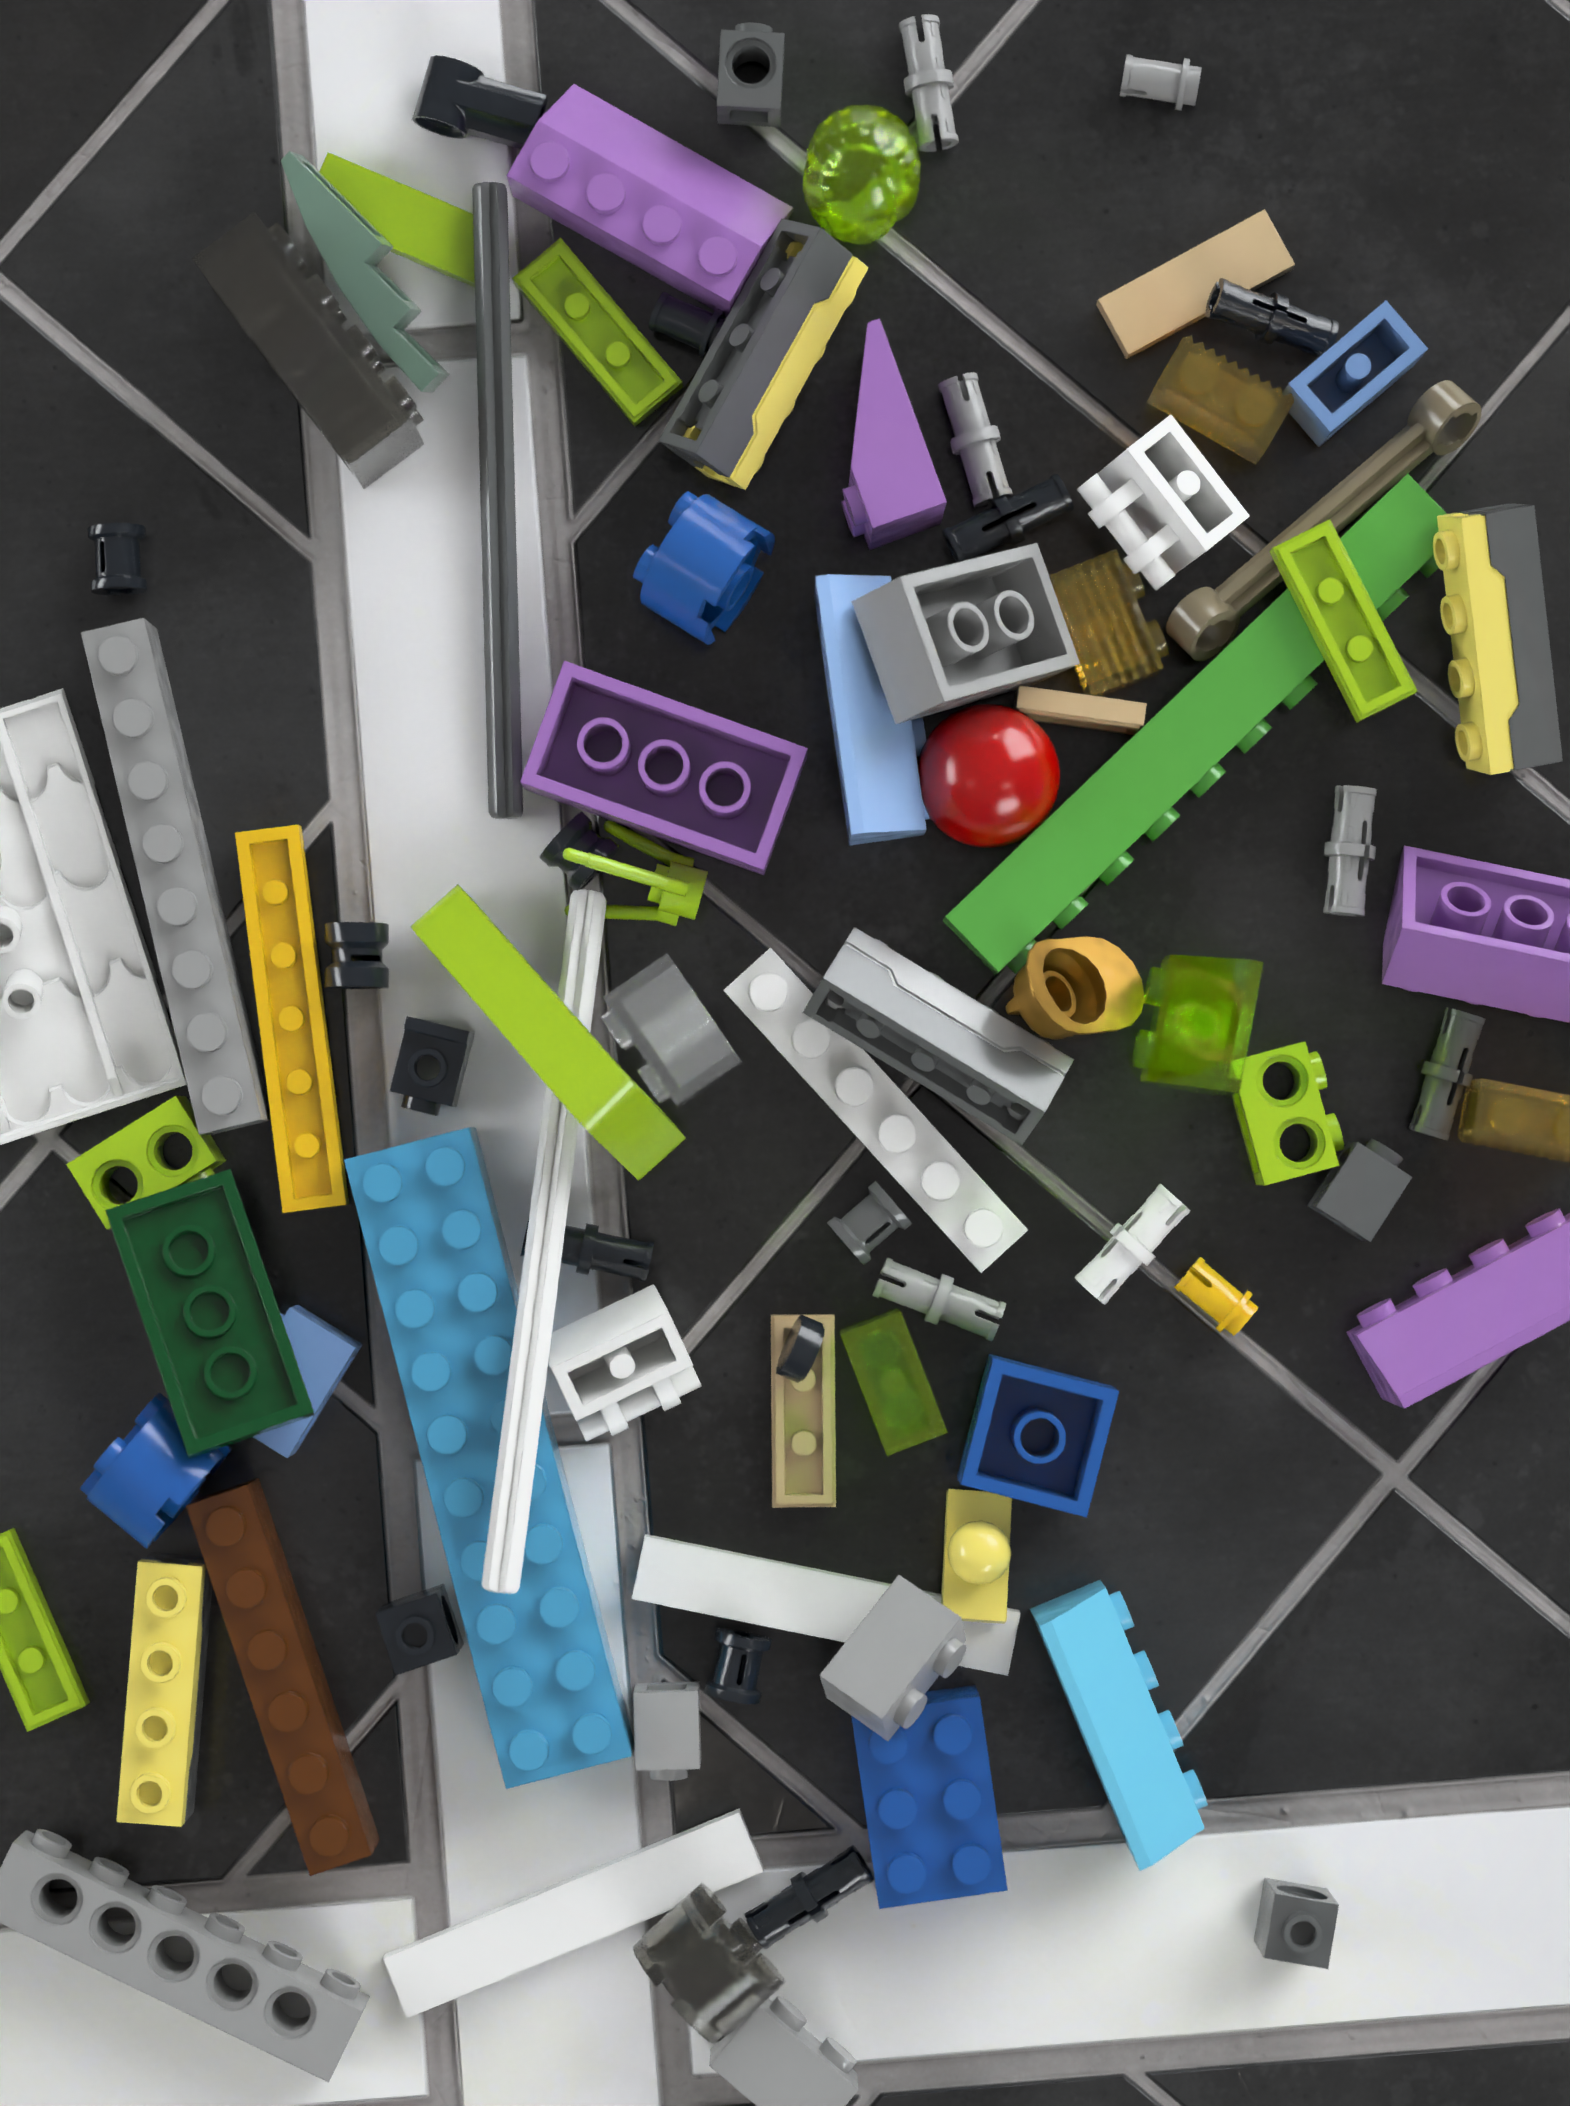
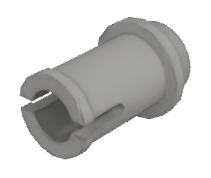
M1127 54L1120 96H1133L1176 103L1175 110H1182L1183 104L1195 106L1202 67L1190 66V59L1184 58L1183 64L1137 58Z

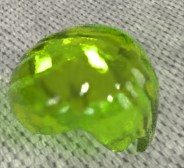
M849 105L832 112L825 121H822L817 126L809 142L805 157L803 193L808 209L815 221L835 239L845 243L861 245L872 243L884 237L896 222L909 214L917 201L919 193L920 157L916 140L909 132L905 122L897 115L877 105Z

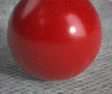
M974 705L954 712L945 718L926 739L917 764L922 800L929 818L943 833L952 839L973 847L996 848L1006 846L1030 835L1045 821L1052 810L1060 784L1059 761L1048 735L1032 718L1016 709L1003 705Z

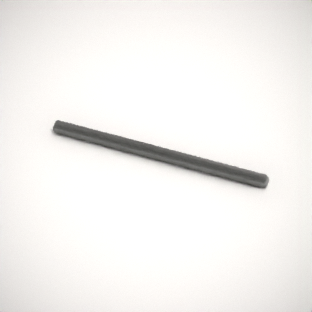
M482 182L474 184L472 198L488 811L490 816L495 819H515L523 814V786L520 783L522 778L508 202L505 184Z

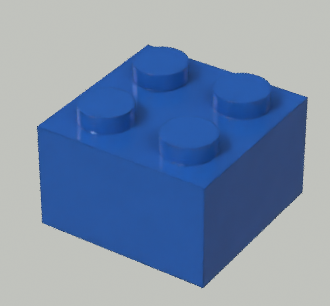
M988 1354L957 1475L958 1481L964 1486L1087 1517L1119 1391L1113 1386Z

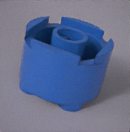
M687 491L677 501L670 514L668 524L672 528L659 548L651 545L646 549L636 565L633 578L643 583L640 593L642 605L705 644L710 645L716 641L711 629L716 626L726 632L755 592L764 572L754 565L760 551L770 556L772 555L775 536L709 494L697 497Z
M160 1392L134 1421L136 1425L124 1440L118 1437L105 1450L94 1464L93 1468L95 1470L80 1488L87 1495V1500L146 1549L176 1520L186 1508V1505L199 1493V1488L206 1480L205 1476L208 1473L213 1475L232 1450L227 1445L189 1459L169 1399Z

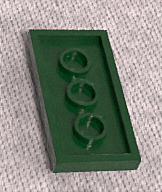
M231 1169L105 1210L189 1459L314 1416V1410Z

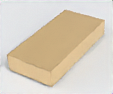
M1019 685L1015 693L1013 709L1026 714L1036 722L1135 735L1144 726L1147 703Z

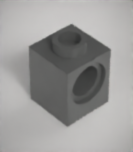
M753 22L737 24L735 30L721 29L717 88L718 124L780 127L785 33L773 32L772 27ZM749 61L758 62L768 70L767 76L762 81L754 84L740 81L734 72L738 66Z
M1370 1138L1366 1146L1359 1142H1348L1344 1150L1337 1158L1339 1166L1330 1169L1307 1205L1357 1239L1367 1242L1372 1241L1412 1179V1176L1398 1168L1403 1158Z
M1264 1878L1254 1942L1262 1956L1266 1959L1328 1969L1339 1904L1327 1888Z

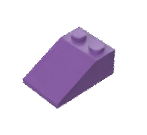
M880 318L867 323L849 487L842 489L844 500L841 501L843 512L853 537L864 534L869 550L941 525L947 502Z

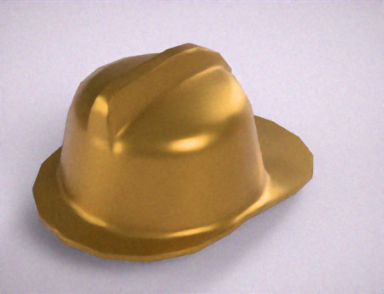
M1088 936L1046 939L1036 942L1027 953L1026 964L1021 968L1014 980V997L1007 1003L1005 1008L1009 1015H1021L1029 1027L1040 1036L1058 1040L1073 1035L1113 1032L1131 1026L1142 1013L1145 995L1142 979L1133 961L1116 945L1103 938Z

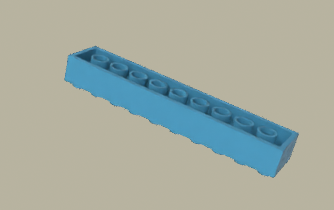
M467 1127L345 1159L344 1162L505 1788L509 1789L631 1757L635 1741L545 1393L520 1588L517 1593L504 1594L489 1592L483 1589L482 1586L519 1293L476 1127Z

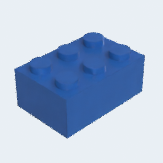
M976 1685L926 1692L927 1702L917 1720L907 1729L900 1726L889 1741L851 1716L879 1909L1008 1891L981 1701Z

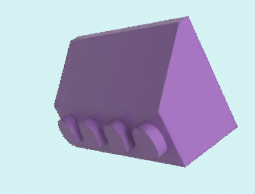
M575 84L537 121L506 175L513 197L715 311L717 309L724 311L725 317L730 313L782 218L788 220L793 212V207Z
M1404 845L1383 941L1382 984L1399 987L1411 992H1423L1462 1000L1474 1005H1486L1524 1013L1532 1017L1548 1018L1570 1023V880Z
M1560 1208L1547 1212L1525 1225L1529 1235L1509 1246H1507L1503 1238L1493 1241L1471 1253L1469 1257L1473 1265L1451 1276L1447 1268L1439 1270L1413 1285L1417 1295L1394 1306L1391 1298H1388L1357 1314L1356 1317L1360 1325L1346 1333L1382 1400L1405 1409L1570 1321V1213L1563 1216Z

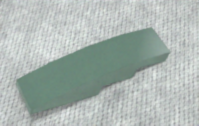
M289 151L281 159L282 166L304 223L336 284L376 342L421 392L433 393L450 374L405 330L422 310L377 266L394 246L304 156Z

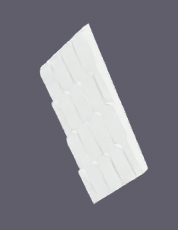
M63 688L0 708V1145L187 1085L177 1040Z

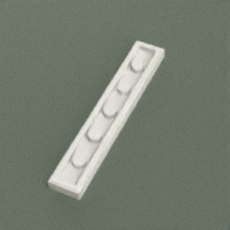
M645 1534L632 1599L845 1643L891 1584ZM924 1591L941 1603V1594ZM1007 1608V1620L1004 1624L962 1621L966 1638L964 1643L966 1645V1652L958 1666L1008 1676L1021 1614L1020 1611Z
M739 1808L388 1952L384 1955L383 1961L406 2018H410L764 1872V1867Z

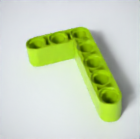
M459 884L410 926L569 1112L638 1181L686 1139L668 1116L617 1064Z

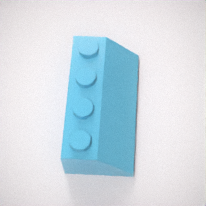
M1098 1580L1030 1608V1611L1126 1845L1139 1871L1153 1866L1205 1828L1198 1810L1208 1806V1802L1194 1770L1182 1773L1173 1750L1184 1745L1169 1709L1159 1714L1156 1711L1148 1690L1158 1687L1159 1684L1145 1651L1133 1654L1124 1631L1135 1626L1120 1591L1109 1595L1101 1580Z

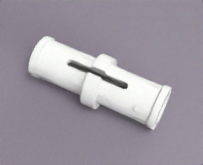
M1160 1183L1155 1191L1146 1199V1202L1123 1226L1117 1223L1111 1229L1110 1233L1113 1237L1074 1278L1102 1304L1106 1305L1124 1281L1142 1263L1146 1266L1150 1264L1156 1257L1152 1252L1191 1210Z

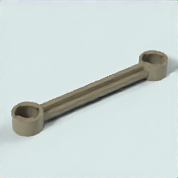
M1441 381L1430 387L1413 406L1406 427L1215 590L1211 587H1201L1184 597L1174 608L1166 626L1167 634L1196 661L1207 660L1218 654L1236 634L1240 624V617L1283 581L1269 552L1273 547L1329 519L1338 534L1431 453L1446 455L1459 448L1476 429L1481 418V406L1453 381Z

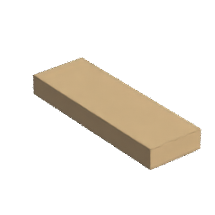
M1264 209L1099 298L1096 305L1125 358L1128 359L1206 317L1205 311L1209 295L1220 278L1254 291L1291 271L1295 263Z
M801 1314L771 1315L772 1508L836 1507L834 1314H802L823 1323L825 1332L819 1352L808 1375L803 1381L797 1383L776 1374V1368L789 1332Z

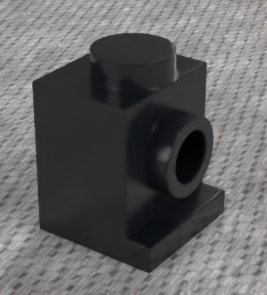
M407 1016L390 1091L404 1095L401 1104L402 1108L438 1116L441 1104L457 1107L475 1033ZM427 1055L434 1056L440 1064L438 1075L431 1080L422 1079L417 1072L419 1060Z

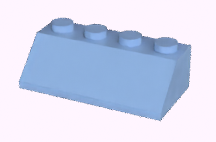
M837 574L815 576L814 600L849 846L923 836L927 830L925 820L930 819L922 800L916 758L919 757L926 742L923 718L895 724L852 604L853 600L892 581L891 576Z

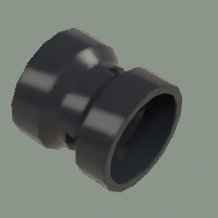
M376 922L325 923V944L331 949V963L325 968V988H389V969L382 963V950L389 944V924ZM351 957H363V961H351Z

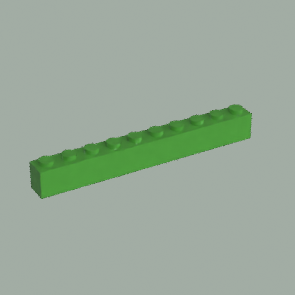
M1408 473L1340 538L1382 622L1410 596L1401 586L1414 573L1419 570L1428 578L1439 568L1434 558L1433 538L1435 533L1439 532L1437 516L1447 513ZM1286 589L945 916L943 922L994 975L999 973L1006 965L1016 974L1026 964L1027 953L1037 942L1034 938L1053 921L1062 930L1089 904L1080 894L1099 877L1106 886L1109 885L1135 860L1126 850L1142 834L1145 833L1152 842L1157 839L1180 816L1172 806L1189 789L1199 798L1226 772L1218 762L1235 745L1245 754L1272 728L1264 719L1266 715L1281 701L1291 710L1318 684L1311 677L1310 673L1324 661V658L1289 589Z

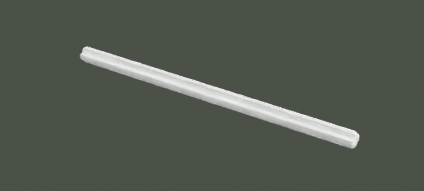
M582 889L574 890L570 896L558 997L590 1032L607 901L601 892ZM547 1085L482 1577L483 1589L489 1592L504 1594L517 1593L520 1588L579 1125L578 1120Z

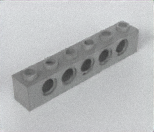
M37 1829L34 1834L26 1830L13 1841L0 1867L1 1924L324 2081H330L370 1996L359 1991L361 1985L358 1981L334 1969H326L323 1974L302 1964V1955L285 1944L268 1941L265 1946L243 1935L245 1928L237 1921L225 1915L211 1913L209 1917L203 1916L185 1907L187 1904L186 1898L172 1889L153 1885L150 1890L127 1879L130 1874L129 1871L114 1861L95 1857L92 1862L70 1851L72 1844L54 1832ZM53 1879H63L70 1882L77 1892V1905L65 1907L56 1903L50 1894V1881ZM112 1907H120L129 1911L136 1923L135 1933L123 1935L115 1932L108 1924L107 1910ZM172 1935L184 1937L193 1947L194 1959L185 1963L171 1959L165 1951L164 1939ZM227 1964H239L245 1967L251 1975L252 1987L246 1990L230 1988L223 1980L222 1967ZM286 1992L301 1994L307 1999L311 2013L303 2018L288 2016L280 2007L279 1996Z

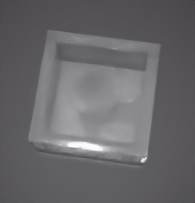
M668 953L602 997L611 1010L601 1016V1019L622 1049L624 1048L626 1051L635 1044L646 1060L647 1064L637 1071L658 1102L663 1103L671 1097L676 1106L681 1107L742 1065V1061Z

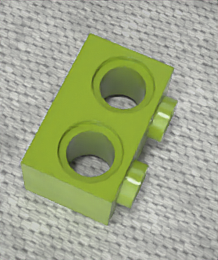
M1306 1041L1223 1063L1256 1185L1266 1186L1339 1166L1336 1152L1344 1150L1342 1132L1336 1115L1334 1113L1325 1115L1319 1090L1327 1088L1324 1066L1317 1051L1308 1052ZM1273 1063L1285 1065L1291 1071L1294 1079L1292 1091L1282 1100L1272 1098L1263 1086V1075L1266 1069ZM1293 1124L1304 1128L1310 1137V1149L1307 1155L1296 1162L1286 1158L1280 1149V1137L1283 1131Z
M174 1096L66 1165L106 1229L110 1230L111 1227L105 1210L125 1204L117 1201L109 1189L110 1177L118 1168L123 1166L130 1169L137 1178L138 1189L133 1199L129 1201L131 1202L215 1174L213 1169L224 1163L226 1159L211 1135L198 1134L193 1108L186 1096ZM177 1132L182 1133L189 1139L193 1150L189 1163L181 1169H175L168 1165L163 1156L165 1141L169 1136Z

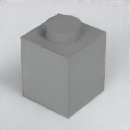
M699 1681L636 1683L633 1692L635 1771H650V1779L657 1781H674L688 1778V1769H700L702 1758Z

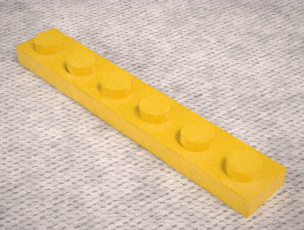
M290 825L236 832L235 838L282 1212L287 1213L349 1205L302 827L300 825Z

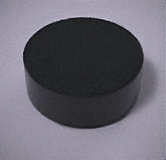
M802 1314L797 1318L781 1351L776 1374L797 1383L806 1378L817 1357L824 1337L825 1328L823 1323Z

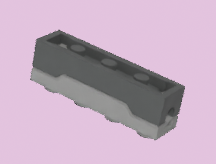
M855 927L803 1011L807 1016L1023 1145L1045 1114L1064 1076L1074 1059L1054 1048L1046 1040L1037 1038L999 1015L993 1008L981 1004L946 983L938 975L928 972L890 949L882 941L870 937Z

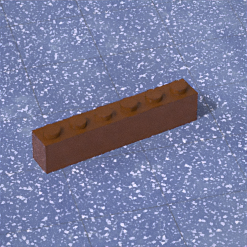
M259 1477L197 1498L186 1505L309 1875L312 1876L371 1856L380 1842V1837Z

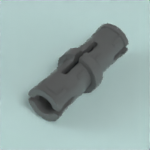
M1446 1007L1440 1028L1441 1031L1431 1061H1424L1421 1073L1425 1074L1426 1077L1409 1129L1448 1141L1464 1086L1470 1088L1473 1075L1468 1072L1486 1019Z

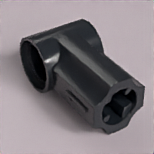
M435 55L430 57L412 120L420 127L442 136L462 139L466 138L467 134L522 149L537 121L545 114L548 100L547 95L486 78L481 70L461 60Z

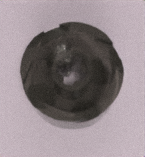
M700 1883L642 1936L633 1946V1951L638 1962L654 1985L657 1987L662 1982L675 1999L671 2005L679 2015L711 2043H719L777 1992L786 1981L767 1957L762 1953L756 1955L763 1947L755 1938L748 1924L741 1918L736 1919L730 1924L723 1917L727 1912L724 1905L705 1884Z

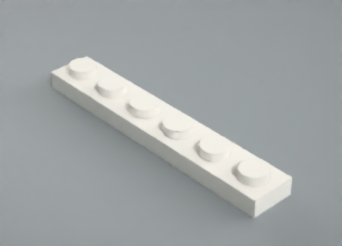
M771 947L723 990L980 1273L1028 1231L864 1049L803 1013L813 993Z

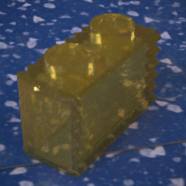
M1191 335L1182 338L1153 388L1147 403L1168 415H1172L1178 421L1256 465L1288 414L1294 399L1292 393L1283 395L1281 387L1272 389L1270 380L1261 382L1259 374L1249 376L1248 368L1238 370L1236 361L1227 363L1225 355L1216 357L1214 348L1205 350L1203 342L1194 344Z
M1117 549L1049 575L1080 664L1074 666V669L1085 695L1104 697L1160 674L1164 669L1160 658L1169 655L1166 640L1155 619L1145 622L1137 599L1145 596L1142 580L1139 573L1134 574L1126 563L1122 564Z
M1483 1078L1472 1079L1470 1088L1466 1087L1457 1136L1462 1143L1486 1145L1487 1148L1511 1150L1512 1152H1522L1524 1155H1536L1537 1157H1548L1549 1160L1570 1162V1095Z

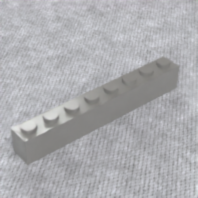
M140 618L81 632L198 1134L212 1135L271 1121L267 1093L158 630L145 618Z

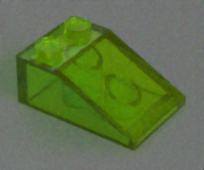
M1170 954L1163 958L1161 968L1151 966L1144 997V1004L1154 1006L1150 1031L1139 1029L1132 1064L1133 1067L1142 1068L1140 1082L1211 1096L1238 1094L1242 1081L1263 962L1249 959Z

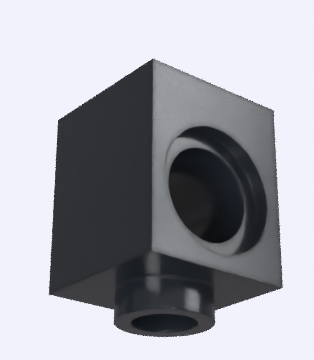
M444 1584L385 1603L375 1613L395 1676L455 1656L464 1645Z

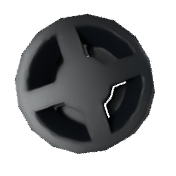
M580 812L552 839L539 858L549 867H559L567 874V884L578 891L586 887L600 871L567 861L563 857V851L566 848H573L612 859L620 846L610 837L601 838L592 830L591 819L583 812Z

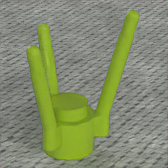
M610 820L606 821L603 825L607 833L668 866L657 864L655 872L573 848H566L563 851V857L567 861L651 886L647 900L658 903L659 906L606 905L605 919L651 920L673 926L677 925L679 916L695 920L708 871L693 867L694 858L673 853ZM567 905L564 909L565 914L567 916L569 912V905Z

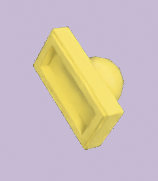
M947 1490L941 1604L959 1615L962 1621L1004 1624L1007 1620L1008 1576L1012 1555L1010 1548L1012 1498L987 1491Z

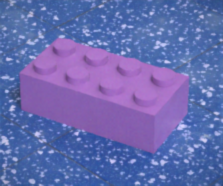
M564 661L520 783L527 791L764 876L805 764L808 748Z

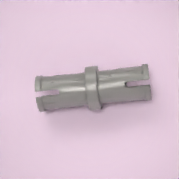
M924 14L921 15L925 37L924 42H920L918 39L915 16L899 23V31L902 33L909 76L904 78L903 82L906 96L913 98L919 139L918 149L924 152L936 151L933 132L934 124L939 125L943 150L957 145L959 138L956 134L949 90L954 87L952 71L945 69L939 30L940 20L937 15Z
M972 372L963 374L962 381H958V377L954 376L939 383L938 387L943 395L955 435L950 441L953 454L961 456L972 492L974 507L988 506V500L990 499L993 500L1002 495H1005L1008 499L1013 496L1011 488H1009L996 445L1001 439L998 427L990 425L977 382L979 380L977 373Z
M1352 785L1335 786V811L1331 842H1326L1324 848V856L1329 857V873L1323 913L1351 917L1365 916V891L1369 861L1375 860L1376 847L1371 845L1372 818L1377 790L1374 788Z
M886 1258L880 1275L904 1284V1287L879 1279L872 1296L881 1297L926 1314L924 1320L937 1325L940 1319L983 1336L986 1340L992 1342L999 1324L976 1316L975 1311L999 1320V1318L1002 1319L1006 1307L1005 1302H998L953 1285L954 1278L945 1274H941L940 1278L937 1279L894 1262L891 1258Z

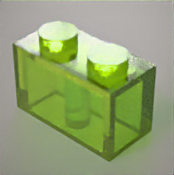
M899 1308L839 1330L887 1456L948 1433Z

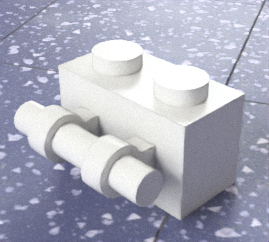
M1169 415L1077 489L1092 508L1088 513L1090 518L1099 529L1104 525L1127 553L1128 556L1123 559L1134 574L1141 571L1155 591L1250 517L1172 415Z
M654 1284L552 1332L548 1363L586 1442L610 1431L612 1436L629 1429L627 1422L662 1406L664 1411H667L681 1404L679 1397L702 1387L671 1315Z

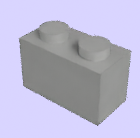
M898 1575L820 1674L826 1698L889 1741L900 1726L907 1729L917 1720L927 1702L925 1693L940 1675L943 1678L950 1676L963 1659L966 1652V1645L964 1644L966 1638L961 1617Z
M759 1991L710 2050L709 2066L756 2106H846L859 2090L858 2074L852 2069L856 2065L852 2055L829 2037L821 2043L803 2027L807 2023L804 2015L781 1996H777L774 2001H771Z

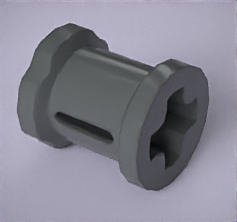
M876 1181L868 1187L870 1194L844 1217L839 1219L834 1216L827 1222L863 1265L871 1260L870 1252L898 1227L905 1230L912 1224Z

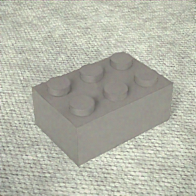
M1038 543L901 576L852 601L895 724L1017 690L1019 685L1029 687L1080 664Z

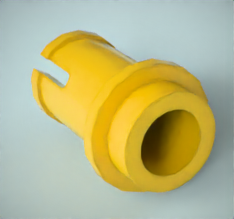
M1201 1256L1174 1287L1217 1321L1218 1325L1215 1329L1220 1333L1226 1329L1235 1336L1259 1308L1250 1300L1253 1295L1250 1291L1247 1290L1242 1294L1206 1264Z

